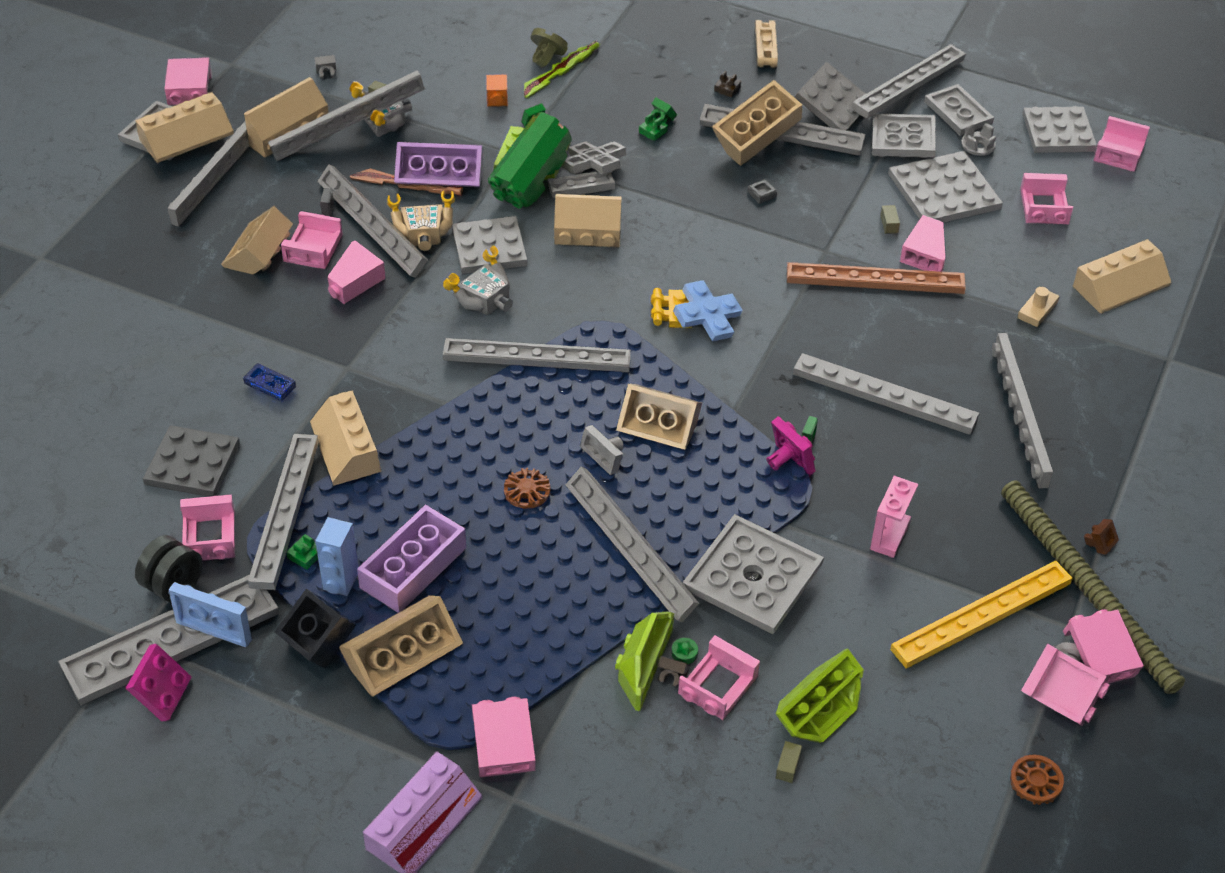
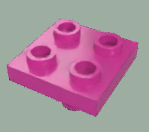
M779 416L775 418L771 424L775 443L779 449L766 458L768 464L776 471L792 458L811 476L816 472L815 458L811 449L813 447L812 443L807 437H801L789 421L785 422Z
M158 644L149 645L125 689L161 722L168 721L192 676Z

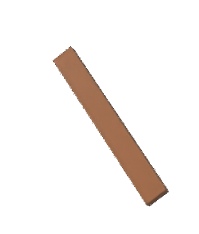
M787 263V283L964 294L966 289L964 273Z

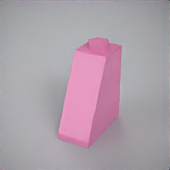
M923 215L902 246L900 262L924 271L943 272L945 262L943 222Z
M353 241L328 275V291L330 295L335 299L337 298L343 304L352 300L385 279L384 262L357 241Z

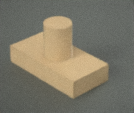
M1038 287L1021 308L1017 318L1038 327L1058 303L1059 295L1050 292L1045 287Z

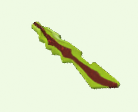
M594 41L587 46L578 48L575 52L569 53L567 57H563L561 62L553 64L552 70L525 82L524 97L529 98L550 84L551 81L549 80L557 75L562 76L578 62L584 61L594 50L599 48V43Z

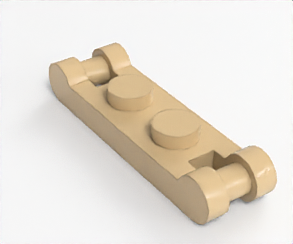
M755 20L757 67L770 65L771 68H777L778 55L775 21L762 22L761 20Z

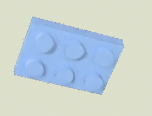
M175 582L172 584L169 594L177 624L247 648L252 638L245 606L238 602L221 599L212 593L207 594L195 590L189 585L184 586Z

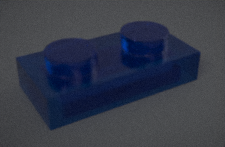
M259 363L243 377L245 385L280 401H283L296 388L295 380Z

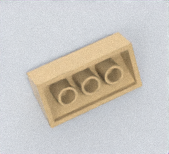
M311 77L244 113L249 146L263 157L272 154L268 142L329 113L328 104Z
M773 80L713 125L712 129L725 152L741 166L802 120V104Z
M212 92L135 120L140 142L157 163L234 134L222 103Z
M1147 239L1078 267L1073 287L1102 314L1170 286L1171 279L1162 252Z
M353 390L329 397L310 423L314 435H318V446L333 486L381 472L376 447Z
M428 596L339 646L352 673L368 693L374 696L462 645L463 642L441 596Z

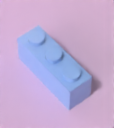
M328 517L315 540L323 590L332 594L347 596L358 576V560L353 523Z

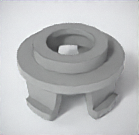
M973 123L966 126V132L961 141L965 151L978 156L988 155L994 151L996 146V136H993L994 127L985 123L981 132H974ZM978 143L982 144L984 148H978Z

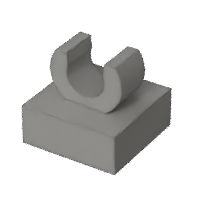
M335 55L315 57L316 72H319L321 79H324L323 73L325 71H329L331 78H334V70H336Z

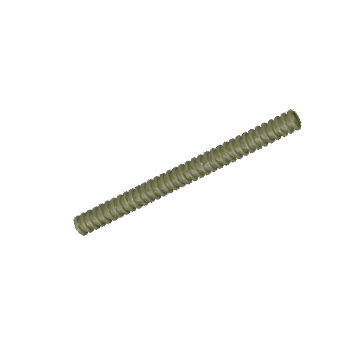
M1017 480L1006 484L1001 491V495L1010 503V506L1019 514V517L1028 525V528L1037 536V539L1041 541L1047 551L1051 552V556L1072 577L1075 585L1079 586L1080 591L1084 592L1085 597L1089 599L1094 608L1098 609V611L1104 609L1108 612L1113 610L1119 611L1143 663V667L1148 669V673L1153 676L1155 681L1159 682L1158 684L1161 688H1164V692L1172 694L1181 689L1185 683V678L1180 676V672L1175 669V666L1170 663L1167 657H1164V653L1159 651V647L1154 645V641L1149 639V635L1144 633V629L1139 627V623L1134 621V617L1129 615V611L1124 609V605L1119 603L1118 598L1114 597L1113 592L1109 591L1108 586L1100 580L1099 576L1085 562V559L1081 557L1075 547L1071 546V542L1057 529V526L1043 512V509L1039 507L1033 497Z

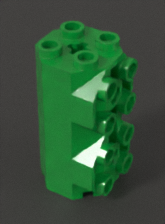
M540 112L538 115H534L488 178V183L494 191L493 196L496 199L507 201L518 209L522 208V206L529 207L538 200L545 190L543 180L547 175H552L556 170L560 169L568 157L566 148L572 141L569 129L565 126L561 128L558 125L560 121L556 117Z

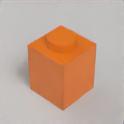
M486 75L487 106H508L507 75Z

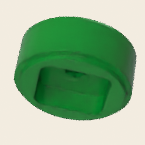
M679 638L674 641L671 650L673 660L686 663L687 665L693 663L698 656V645L690 638Z

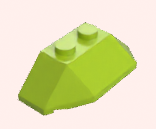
M672 612L651 613L637 623L633 633L627 634L624 643V649H626L624 654H619L615 669L619 670L618 682L637 711H640L657 671L660 657L663 656L673 631L674 613Z
M848 648L814 669L779 702L776 716L792 737L818 743L824 742L857 710L864 669Z

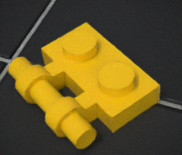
M660 288L653 290L651 295V304L653 305L651 318L654 325L659 326L662 324V321H669V328H682L673 312L675 305L689 302L682 290H669L668 296H664Z

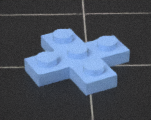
M704 280L684 284L682 291L689 302L675 305L673 309L682 328L702 324L712 342L731 338L734 330L727 319L738 317L743 311L733 293L713 297Z

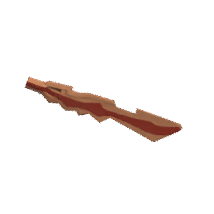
M367 169L350 175L352 180L383 185V182L395 184L394 175L374 169ZM397 184L399 188L426 190L431 193L441 194L442 191L445 194H451V191L456 195H462L463 187Z

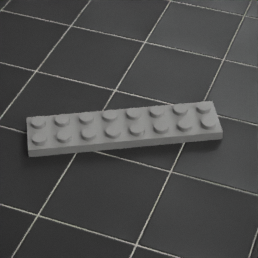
M250 575L210 592L221 599L238 602L245 606L249 628L279 614L278 606L267 589L249 588L248 579ZM170 610L58 662L81 706L127 685L149 645L158 644L170 657L178 661L223 639L177 624L174 611Z

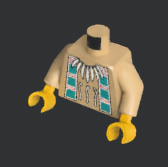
M451 191L452 196L450 199H445V192H441V198L444 203L443 208L442 204L401 207L400 211L398 208L401 201L400 195H396V203L391 202L388 195L387 205L393 211L391 212L393 225L414 246H418L422 251L429 250L431 245L439 244L441 236H445L452 227L453 208H451V204L455 201L453 191Z

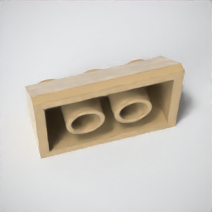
M556 194L554 244L620 247L621 197Z
M273 206L247 225L221 265L224 268L249 274H255L259 270L265 271L272 263L271 257L280 251L281 247L279 245L284 239L286 240L289 237L290 233L288 231L293 223Z
M628 384L616 431L685 450L697 425L702 402L636 384Z

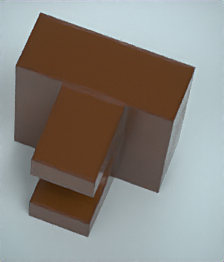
M1103 519L1099 525H1093L1092 533L1084 535L1086 545L1096 547L1098 554L1106 555L1119 541L1113 520Z

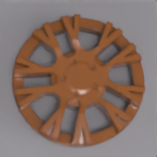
M521 468V471L512 472L511 475H508V479L504 483V495L508 502L516 507L525 509L538 507L549 498V479H547V476L539 473V470L533 469L531 471L528 468ZM537 491H545V494L542 495ZM521 498L528 499V503L520 502Z
M1027 755L1018 759L1013 765L1010 774V784L1012 789L1017 792L1016 795L1020 796L1021 799L1025 798L1033 802V804L1041 805V803L1048 804L1053 802L1061 793L1064 785L1063 773L1058 765L1049 758L1040 755ZM1034 761L1035 767L1030 768L1026 762ZM1041 762L1046 764L1044 769L1040 768ZM1053 769L1056 775L1049 776L1047 772ZM1016 776L1022 777L1024 780H1016ZM1046 789H1050L1054 791V793L1049 794L1046 791ZM1028 791H1033L1034 794H1035V796H1034V795H1031V794H1029V793H1027V792H1028Z

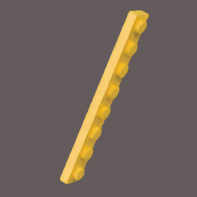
M1054 561L892 643L890 650L907 669L1070 585L1072 577L1057 561Z

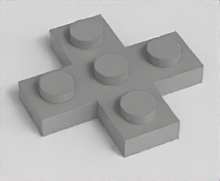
M585 141L568 147L571 157L565 160L562 168L572 174L583 173L584 170L593 168L601 174H610L613 170L621 168L619 158L626 156V147L615 141L595 147Z

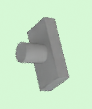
M593 425L585 427L580 447L610 475L617 473L623 456L621 452L623 441L621 438L607 439Z

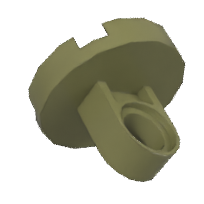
M534 28L530 39L537 45L532 57V61L542 68L550 62L553 54L560 56L566 54L568 43L562 37L555 33L552 36L546 34V29Z

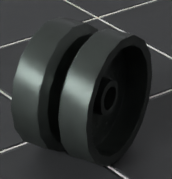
M169 535L159 536L147 545L138 558L135 567V579L139 585L171 603L169 589L174 582L194 588L202 571V557L200 553L183 545V543Z

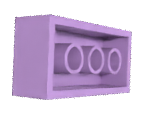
M423 506L357 568L360 589L396 612H401L466 549L465 528L429 506Z

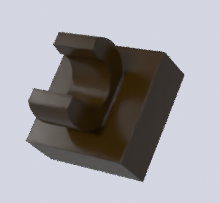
M724 71L714 85V91L732 98L740 89L741 80L737 79L736 74H733L732 77L727 76V71Z
M661 656L658 667L663 669V671L659 675V681L664 683L666 676L672 674L674 676L673 686L678 687L680 675L687 677L690 666L686 663Z

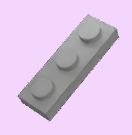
M591 172L548 179V187L554 199L556 194L584 195L615 189V181L611 173Z

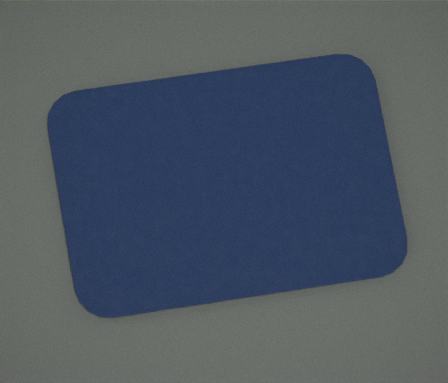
M584 321L545 344L631 350L629 372L524 365L507 366L375 446L381 472L334 486L330 475H327L307 487L303 494L287 551L304 534L313 538L315 542L328 517L353 523L358 567L425 505L465 528L466 549L403 609L405 610L428 596H441L463 644L375 695L411 734L427 745L446 750L465 749L476 745L472 705L484 700L500 702L510 697H519L521 699L527 698L530 710L624 643L627 634H632L636 624L648 615L668 611L567 488V482L580 467L586 468L681 582L686 579L734 514L775 534L797 519L809 506L813 489L809 474L792 458L776 471L773 467H770L766 458L776 452L779 447L637 332L626 327L623 323ZM628 384H636L702 402L697 425L685 450L616 431ZM593 425L607 439L621 438L623 441V449L621 450L623 456L617 473L610 475L580 447L585 427ZM521 468H528L531 471L533 469L539 470V473L547 476V479H549V498L542 505L535 508L525 509L512 505L504 495V483L508 479V475H511L512 472L521 471ZM537 491L542 495L545 494V491ZM521 498L520 502L528 503V499ZM270 510L258 518L247 537V555L252 565ZM286 551L275 591L291 608L305 589L325 599L356 624V627L343 644L398 613L360 589L358 576L347 596L332 594L323 590L319 561L317 560L306 570L288 559ZM339 649L336 655L348 666L341 650Z

